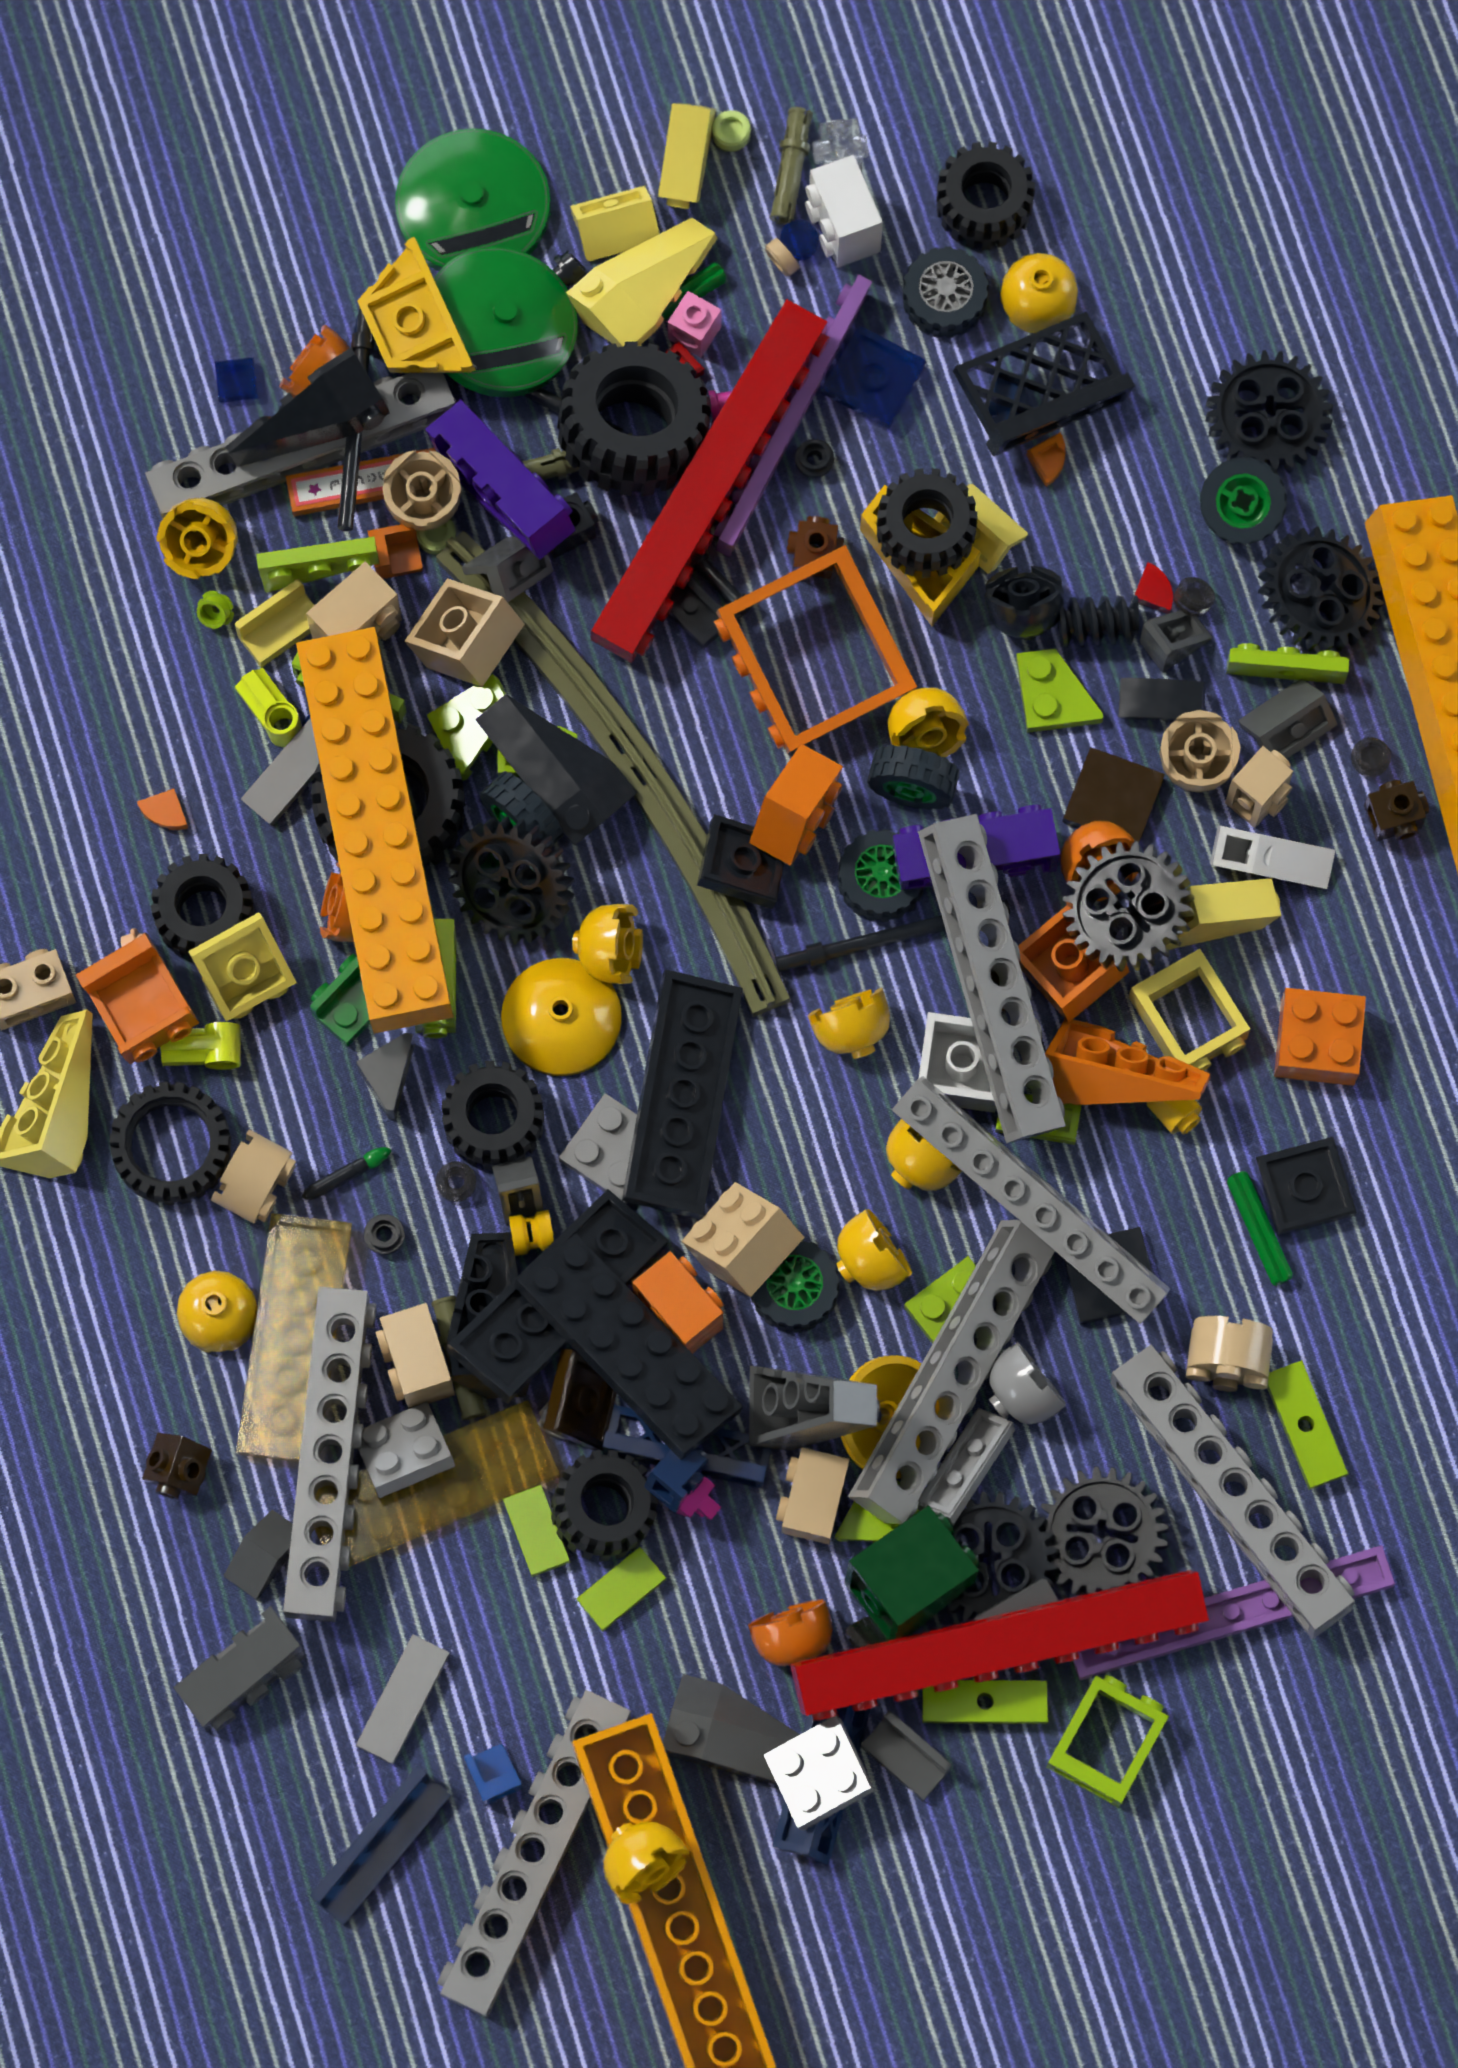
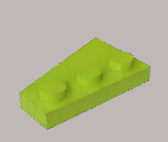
M374 536L256 554L258 570L265 593L283 589L296 579L306 583L349 571L354 572L365 561L370 567L379 564Z

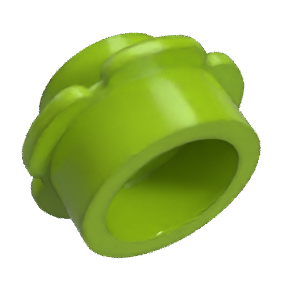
M207 591L203 594V599L198 601L197 617L208 628L217 629L223 626V624L228 625L234 618V612H232L233 603L226 595L219 594L217 591Z

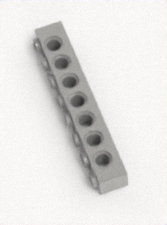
M407 373L394 379L392 377H384L375 381L373 384L383 398L390 414L385 416L382 423L374 429L363 430L361 453L424 430L455 405V400L444 374ZM414 394L420 398L413 405H405L400 402L404 396ZM239 432L229 436L225 443L212 448L209 446L196 448L188 454V457L175 462L173 460L159 462L152 467L151 471L145 472L160 516L163 519L173 506L188 498L203 497L216 501L223 506L286 482L285 476L318 470L344 460L346 438L240 466L231 474H221L217 471L223 464L231 463L236 465L225 447L242 433ZM189 477H195L200 480L199 484L194 488L188 489L181 486V483Z
M977 814L934 823L919 831L918 834L1005 1141L1010 1143L1066 1126L1064 1122V1105L1056 1094L1052 1080L1054 1076L1053 1066L1044 1052L1041 1041L1042 1028L1039 1021L1034 1017L1030 1003L1031 989L1028 982L1023 978L1019 964V947L1012 939L1008 925L1009 912L1005 903L1001 901L997 887V870L990 862L987 852L986 831L979 824ZM957 853L965 858L966 869L959 864ZM969 892L976 897L977 908L970 903L968 898ZM980 931L986 934L988 947L981 942L979 937ZM991 969L999 976V986L991 979ZM1002 1008L1010 1015V1025L1003 1020ZM1013 1048L1020 1052L1022 1057L1021 1064L1015 1060ZM1025 1086L1029 1088V1090L1032 1093V1103H1030L1024 1095Z
M924 1076L918 1078L893 1107L892 1111L1138 1323L1141 1324L1169 1292L1170 1288Z
M1001 1220L848 1496L884 1523L902 1524L915 1514L919 1505V1497L925 1486L936 1476L938 1471L937 1465L945 1450L954 1443L957 1437L956 1430L963 1417L974 1407L976 1394L983 1381L989 1377L996 1357L1001 1348L1012 1338L1014 1325L1018 1317L1030 1305L1033 1299L1032 1292L1039 1279L1051 1267V1257L1055 1250L1020 1220ZM1013 1263L1016 1269L1014 1277L1011 1271ZM994 1297L996 1298V1302H997V1306H996V1310H995V1311H994L993 1305H992V1302H993V1298H994ZM975 1331L977 1332V1336H978V1341H977L976 1346H975L974 1340H973V1336H974ZM956 1365H957L958 1370H959V1375H958L957 1380L955 1379V1376H954V1370H955ZM937 1400L940 1405L938 1415L935 1412V1404ZM919 1435V1437H920V1447H919V1449L917 1450V1448H916V1438H917V1436ZM898 1470H900L901 1472V1481L899 1485L896 1481V1475Z
M318 1287L283 1608L286 1618L336 1622L337 1611L344 1612L346 1587L339 1586L341 1570L348 1571L350 1563V1546H344L345 1529L353 1530L355 1505H348L350 1489H357L359 1478V1465L352 1463L354 1448L361 1449L363 1441V1424H357L358 1408H366L368 1384L361 1383L363 1368H370L372 1344L365 1343L367 1327L374 1328L376 1318V1304L370 1303L368 1291ZM340 1325H350L355 1329V1334L351 1340L339 1342L333 1338L335 1329ZM336 1365H346L351 1369V1374L343 1382H334L329 1379L330 1370ZM332 1405H341L346 1408L347 1413L342 1421L331 1423L324 1418L326 1410ZM336 1445L342 1449L341 1458L331 1464L323 1462L320 1459L321 1451L326 1446ZM326 1485L335 1487L338 1490V1495L332 1503L321 1504L316 1500V1493L321 1487ZM320 1526L330 1527L334 1531L332 1540L325 1545H317L311 1541L313 1531ZM315 1567H324L329 1571L328 1580L321 1586H312L307 1582L309 1571Z
M1149 1345L1114 1370L1110 1384L1313 1640L1352 1611L1355 1602L1352 1598L1355 1595L1352 1587L1343 1576L1338 1575L1335 1577L1326 1565L1329 1563V1560L1324 1551L1316 1543L1310 1545L1300 1533L1303 1531V1527L1297 1517L1290 1510L1284 1512L1275 1500L1278 1496L1270 1483L1264 1478L1258 1480L1250 1469L1252 1463L1247 1454L1239 1446L1233 1448L1224 1437L1227 1431L1220 1420L1213 1414L1208 1416L1199 1404L1202 1403V1400L1193 1386L1189 1383L1183 1385L1174 1374L1177 1369L1171 1358L1164 1351L1158 1353L1152 1345ZM1155 1386H1162L1168 1390L1170 1396L1165 1400H1155L1149 1395L1148 1390ZM1178 1418H1188L1194 1423L1195 1428L1190 1432H1181L1174 1427L1173 1422ZM1210 1449L1220 1456V1460L1215 1464H1206L1200 1460L1198 1454L1203 1450ZM1236 1481L1244 1486L1246 1492L1241 1496H1231L1224 1490L1223 1486L1228 1482ZM1256 1513L1264 1514L1270 1519L1271 1525L1263 1529L1256 1528L1250 1523L1249 1517ZM1286 1545L1295 1551L1297 1557L1291 1561H1283L1276 1556L1274 1550L1279 1546ZM1305 1578H1314L1320 1582L1322 1590L1314 1594L1307 1593L1302 1589L1300 1581Z
M585 1690L582 1699L576 1696L573 1698L565 1715V1719L570 1721V1724L564 1736L556 1734L547 1753V1757L551 1758L552 1761L546 1774L539 1771L528 1794L534 1796V1799L528 1811L520 1809L511 1827L510 1832L516 1834L510 1849L502 1847L494 1862L492 1870L498 1872L492 1886L484 1885L478 1895L474 1908L480 1911L473 1926L468 1923L464 1925L455 1945L461 1948V1951L454 1964L447 1961L438 1979L437 1984L443 1987L440 1992L443 1998L488 2018L591 1802L571 1742L575 1740L577 1733L582 1729L590 1728L600 1732L630 1721L632 1716L631 1710L588 1690ZM574 1766L579 1769L581 1778L576 1785L567 1787L559 1783L557 1775L563 1767ZM554 1803L562 1808L563 1816L559 1822L546 1824L541 1821L539 1813L546 1804ZM530 1841L540 1842L545 1847L544 1856L537 1862H527L521 1856L523 1846ZM511 1879H520L527 1886L525 1895L516 1901L509 1900L503 1895L504 1885ZM493 1917H501L508 1922V1931L502 1938L493 1939L485 1933V1925ZM475 1955H483L490 1961L489 1971L482 1977H473L466 1969L469 1959Z

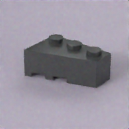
M271 1606L261 1613L264 1617L262 1622L247 1633L241 1630L232 1638L234 1643L218 1655H211L173 1687L206 1732L211 1728H214L216 1731L223 1729L236 1718L235 1710L246 1702L249 1706L256 1704L270 1692L267 1686L279 1677L285 1681L302 1669L301 1661L306 1658V1655L300 1644Z

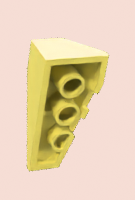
M691 217L594 267L566 294L576 309L582 323L612 344L616 343L617 347H623L625 342H637V346H640L658 330L664 321L662 313L669 302L677 301L682 293L679 287L687 275L697 271L718 237L715 232Z
M83 1010L63 1015L58 1020L38 1057L39 1063L42 1065L39 1072L30 1083H24L19 1094L24 1096L21 1105L14 1117L7 1114L0 1127V1167L46 1178H54L77 1172L83 1160V1150L88 1138L93 1013Z

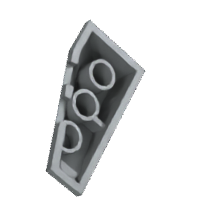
M683 1674L672 1707L663 1746L668 1757L778 1785L764 1755L800 1734L725 1685Z

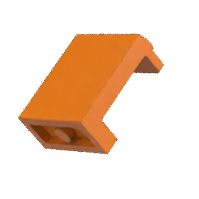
M145 933L76 974L82 988L89 994L117 1043V1049L129 1064L135 1061L140 1063L150 1059L157 1053V1048L169 1041L176 1042L185 1038L191 1033L192 1027L199 1024L156 946Z

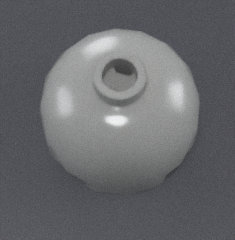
M1019 1342L1003 1351L994 1361L990 1370L989 1383L995 1395L989 1400L1003 1418L1010 1414L1019 1422L1032 1425L1052 1418L1066 1406V1402L1049 1378L1044 1376L1036 1366L1034 1359Z

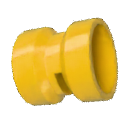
M549 1210L537 1211L534 1216L526 1218L521 1214L509 1216L515 1256L528 1254L531 1249L536 1248L544 1251L554 1242ZM531 1224L533 1242H529L527 1225Z

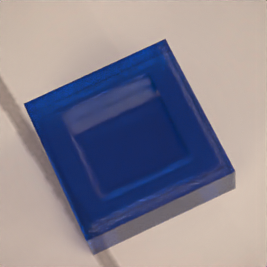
M253 357L215 361L219 403L258 399Z

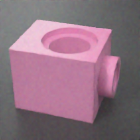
M687 291L668 321V339L674 343L680 341L688 351L702 358L721 328V309Z

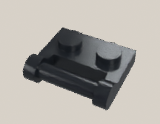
M706 552L703 556L696 553L689 566L694 568L693 572L697 571L728 603L747 595V593L741 594L707 560L709 555ZM690 577L686 586L683 589L676 587L670 597L674 605L669 616L704 650L719 636L713 621L719 619L716 611L721 607ZM753 606L734 615L736 620L744 616Z

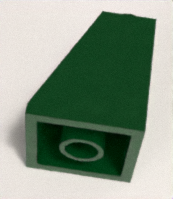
M929 1505L851 1558L848 1562L844 1585L886 1641L913 1634L974 1584L979 1571L977 1569L979 1565L977 1558L966 1545L961 1547L951 1535L954 1533V1530L948 1519L940 1512L936 1515Z

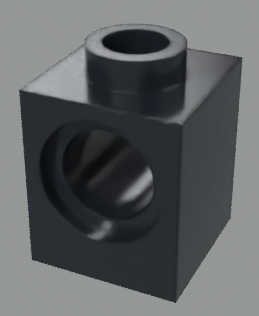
M577 491L563 499L572 509L569 517L576 519L579 524L575 527L576 531L550 551L554 559L596 538L595 523L599 522L598 516L589 501L582 502Z

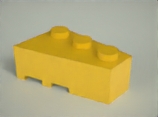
M884 485L861 514L860 531L929 624L933 626L977 570L980 551L972 546L968 557H962L961 565L955 570L948 566L947 574L939 576L937 571H931L930 578H922L921 571H915L914 576L905 574L906 566L901 565L898 569L891 564L892 557L888 556L885 558L881 551L882 543H878L877 539L879 502L882 495L886 496L888 487ZM920 509L911 512L903 520L906 528L921 538H935L948 530V528Z

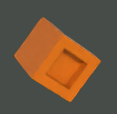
M399 524L368 531L369 537H375L379 564L374 566L376 573L382 579L417 573L423 570L416 529Z

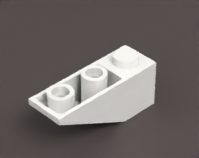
M1218 825L1210 864L1327 889L1335 850Z

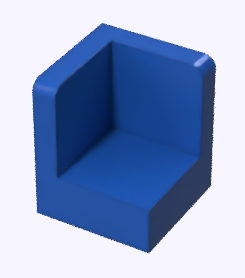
M496 1745L474 1756L471 1753L463 1756L485 1806L523 1789L504 1745Z

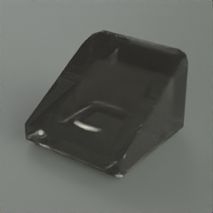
M864 1617L846 1628L845 1638L854 1648L886 1641L869 1617Z

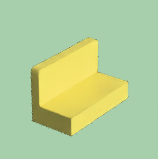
M645 186L570 206L573 220L579 230L587 261L625 252L659 234L652 199Z
M974 484L967 485L969 488L968 497H974L976 502L975 511H977L976 535L972 546L980 551L979 567L989 574L996 570L1011 547L1024 541L1028 533ZM938 511L934 519L949 529L951 525L948 519Z
M296 579L235 623L239 640L261 668L311 633L306 613L315 605L306 595L303 583Z

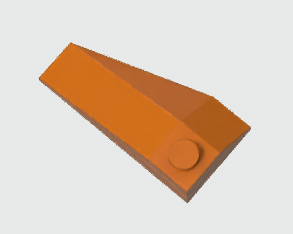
M1064 1019L1045 1052L1046 1057L1053 1066L1054 1076L1052 1080L1056 1094L1063 1104L1092 1105L1200 1100L1210 1081L1211 1075L1171 1056L1154 1057L1146 1052L1147 1046L1135 1041L1131 1046L1115 1039V1031L1074 1019L1069 1023Z

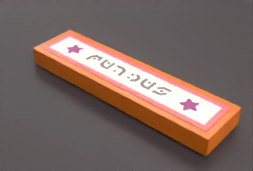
M429 448V449L418 450V451H416V453H418V452H427V453H429V450H430V451H435V452H437V451H436L435 448ZM404 453L360 461L356 505L384 500L382 488L385 471L394 459ZM343 465L285 476L293 517L339 508Z

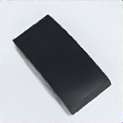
M1121 678L1118 717L1123 720H1163L1165 722H1174L1183 713L1196 710L1204 711L1206 683L1175 679Z

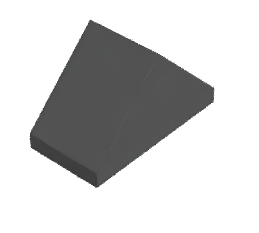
M1190 607L1149 619L1143 625L1140 644L1161 672L1164 673L1208 643L1212 636Z
M404 1033L356 1062L359 1073L388 1119L396 1120L415 1047L413 1034Z
M531 1156L492 1165L505 1225L510 1224L509 1216L521 1214L525 1218L532 1217L537 1211L544 1210L539 1182Z
M272 1509L244 1536L224 1577L255 1600H258L289 1558L293 1524Z

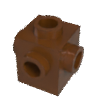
M808 516L807 521L799 520L797 532L789 531L787 554L794 555L792 571L844 545V537H837L838 525L830 524V519L819 516ZM811 544H818L820 547L814 548ZM833 565L811 577L831 579Z

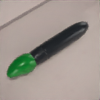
M381 1147L367 1152L363 1158L356 1159L352 1163L346 1164L309 1185L304 1190L302 1198L312 1200L321 1197L353 1180L368 1169L380 1166L391 1154V1149Z

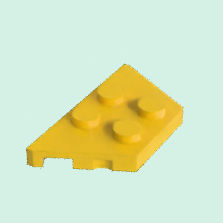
M412 237L404 244L406 249L393 265L388 263L379 274L378 281L373 286H369L357 302L390 373H471L475 371V367L415 237Z

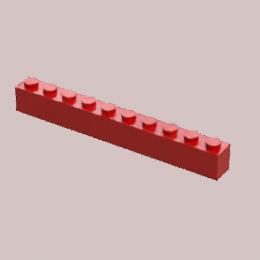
M786 299L593 626L591 641L630 663L633 662L637 654L642 656L646 654L655 635L650 633L657 620L663 623L674 605L670 597L676 587L683 589L694 571V568L689 566L696 553L703 556L713 539V535L709 531L716 520L722 523L729 513L733 502L728 499L735 487L742 489L752 472V468L748 467L753 456L756 454L761 457L772 438L767 432L774 421L780 424L791 406V402L787 401V398L793 388L800 391L811 371L806 366L814 355L819 358L830 339L829 336L825 335L828 321Z
M1187 1570L791 1663L790 1666L800 1711L806 1716L812 1715L813 1721L837 1716V1708L853 1705L854 1711L878 1706L877 1699L892 1695L895 1702L912 1699L919 1696L918 1689L933 1686L934 1692L959 1687L958 1680L974 1677L976 1683L993 1680L999 1677L998 1670L1014 1667L1015 1673L1035 1670L1039 1668L1038 1661L1053 1657L1055 1664L1079 1659V1651L1094 1648L1095 1654L1115 1651L1119 1649L1118 1642L1134 1639L1135 1645L1150 1643L1159 1640V1632L1174 1629L1175 1635L1192 1633L1199 1630L1198 1623L1209 1621L1199 1573Z

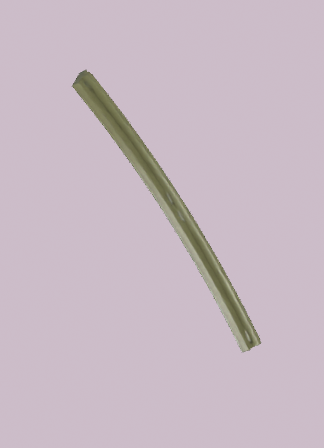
M464 530L455 539L451 536L446 541L447 546L436 556V562L455 581L492 593L487 574L464 575L462 565L453 558L457 554L465 563H468L474 559L473 556L477 557L485 551ZM522 592L507 602L525 623L513 642L565 702L604 756L614 762L637 790L633 798L667 849L694 896L731 968L738 986L743 988L742 995L752 1017L789 1003L790 997L743 900L697 886L707 835L649 745L592 669L525 592ZM622 729L625 731V733L627 734V736H628L629 739L632 741V743L634 744L635 747L632 746V744L630 743V741H629V740L627 739V737L624 735V733L622 732ZM611 736H614L625 751L624 754L621 755L610 739ZM643 761H645V762L648 764V766L650 767V769L652 770V772H653V773L655 774V776L657 777L656 779L654 778V776H653L652 773L649 771V769L647 768V766L645 765V763H644ZM632 769L638 770L647 785H642ZM766 978L769 979L770 984H771V986H772V988H773V991H774V993H775L776 996H773V994H772V992H771V990H770V988H769V985H768V983H767V981H766ZM757 982L764 997L763 1001H760L753 983Z

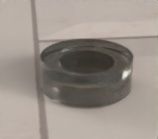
M1187 577L1179 583L1174 591L1173 598L1175 604L1182 612L1193 617H1201L1207 614L1213 605L1215 593L1212 587L1204 580L1197 577Z

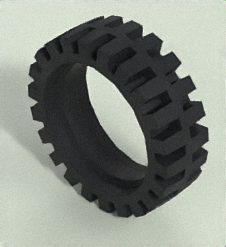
M160 1082L157 1087H152L151 1085L144 1087L143 1092L140 1094L135 1092L129 1097V1102L120 1107L118 1110L119 1115L117 1118H114L112 1123L110 1151L118 1174L134 1193L157 1204L158 1201L164 1202L165 1205H174V1202L185 1204L191 1202L190 1199L196 1196L199 1199L206 1195V1190L209 1188L213 1189L218 1184L219 1177L223 1175L227 1168V1162L230 1161L232 1144L226 1118L219 1106L209 1095H205L194 1086L191 1088L187 1087L185 1083L176 1082L175 1085H170L168 1082ZM165 1106L184 1107L195 1112L206 1123L210 1134V1149L203 1165L191 1176L177 1181H161L145 1174L135 1163L131 1152L132 1135L138 1123L151 1111Z

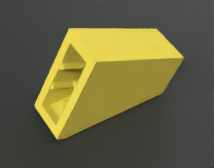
M672 103L658 197L667 198V206L689 209L690 202L697 203L700 200L712 136V125L716 114L715 108Z
M1272 878L1189 886L1185 890H1190L1195 899L1185 903V905L1192 908L1194 916L1185 917L1184 921L1190 930L1189 932L1177 935L1182 943L1180 946L1169 942L1166 947L1170 950L1263 929L1282 916L1280 899L1275 892Z

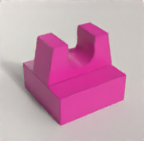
M705 1477L690 1496L686 1495L680 1509L676 1513L689 1518L696 1513L700 1517L705 1516L712 1520L721 1508L720 1505L708 1496L715 1484Z

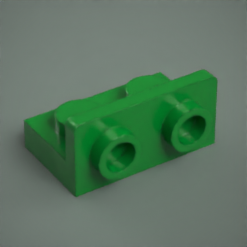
M354 953L341 964L338 972L341 974L330 985L325 982L315 991L311 997L313 1003L310 1005L312 1016L347 1047L370 1024L358 959Z

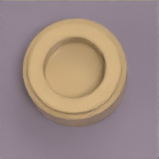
M774 238L765 246L766 254L783 275L790 277L800 268L794 256L779 239Z

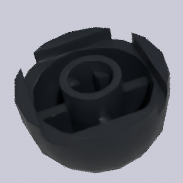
M1031 566V573H1018V567L1008 568L996 573L985 585V604L990 620L1002 633L1022 640H1031L1046 633L1057 624L1062 605L1064 606V591L1061 577L1054 571L1040 566Z

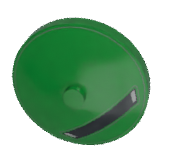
M461 129L432 139L410 158L397 184L395 195L396 216L405 242L415 237L428 266L436 271H440L444 265L458 255L477 248L504 247L519 250L530 255L542 240L549 222V186L539 162L528 149L516 140L491 130Z
M484 247L458 255L444 265L437 273L434 280L475 367V371L471 373H446L454 381L480 394L494 397H516L541 389L555 379L562 371L575 346L578 330L577 313L566 294L568 292L567 287L546 264L519 250L504 247Z

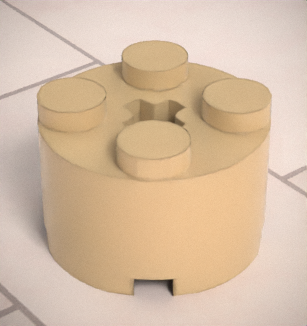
M249 1129L246 1133V1140L250 1144L248 1145L241 1141L219 1181L222 1183L219 1189L223 1191V1194L214 1191L211 1201L253 1224L257 1219L265 1223L276 1203L277 1197L272 1193L277 1184L285 1187L295 1169L296 1161L291 1159L293 1152Z
M1203 1316L1194 1320L1186 1369L1187 1379L1194 1381L1210 1380L1213 1381L1214 1389L1228 1392L1237 1391V1385H1244L1253 1389L1267 1388L1273 1345V1329L1271 1327L1248 1319H1242V1324L1229 1323V1317Z

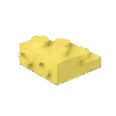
M259 912L188 951L218 1011L226 1022L248 1015L254 1006L267 999H276L284 995L290 986L297 983L264 918Z

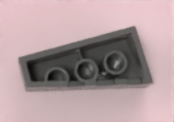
M750 1365L749 1446L792 1451L877 1426L880 1406L877 1399V1385L793 1370Z

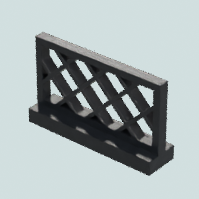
M1083 312L964 362L953 369L955 377L989 436L986 445L993 457L1123 402L1135 387L1128 373L1123 375L1120 373L1087 312ZM1081 326L1088 339L1086 348L1066 341L1070 329ZM1045 342L1057 347L1053 362L1033 354L1037 343ZM1063 350L1083 357L1079 372L1059 364ZM1010 355L1025 361L1021 375L1001 369L1003 358ZM1088 359L1102 364L1108 376L1099 380L1084 374ZM1030 363L1050 371L1046 385L1026 378ZM978 369L991 374L992 377L988 390L974 385L968 372ZM1056 373L1076 381L1072 392L1067 394L1052 388ZM998 377L1017 384L1014 399L993 392ZM1081 383L1086 384V386L1080 388ZM1023 387L1043 394L1039 406L1034 408L1019 402ZM990 401L1011 408L1008 419L995 424L988 411ZM1016 411L1021 412V414L1015 416Z

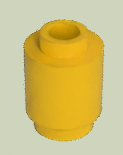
M1196 1100L1147 1102L1146 1104L1171 1134L1179 1131L1183 1135L1187 1134L1201 1121L1198 1115L1202 1107Z

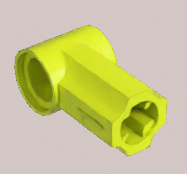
M263 667L250 671L235 685V690L266 730L270 741L276 746L286 747L300 731L302 724L296 708L286 700ZM287 718L292 720L291 725L284 730L273 728L274 724L280 719Z
M214 1022L206 1024L204 1028H193L191 1033L185 1038L176 1042L169 1041L160 1046L162 1065H205L206 1068L216 1070L238 1068L241 1066V1027L239 1024L231 1022Z

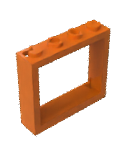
M846 545L716 611L719 619L713 622L718 630V634L723 642L731 641L737 653L731 657L741 678L748 675L755 689L749 692L751 699L759 713L767 712L773 724L767 728L777 748L779 749L784 746L787 754L797 749L800 744L805 745L917 688ZM834 565L894 686L795 736L734 615Z

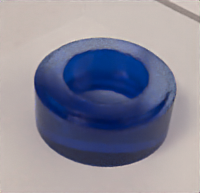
M794 220L783 227L780 233V241L791 252L796 261H804L816 253L819 235L817 229L810 222Z

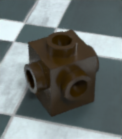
M1393 780L1381 785L1378 788L1379 791L1367 795L1364 808L1376 842L1394 836L1396 840H1405L1419 833L1418 829H1421L1425 822L1426 814H1429L1426 796L1423 791L1417 792L1414 780L1403 784L1401 780Z
M157 1433L152 1450L146 1460V1468L142 1479L156 1485L155 1492L168 1498L178 1500L180 1494L197 1496L205 1478V1470L212 1449L184 1436Z

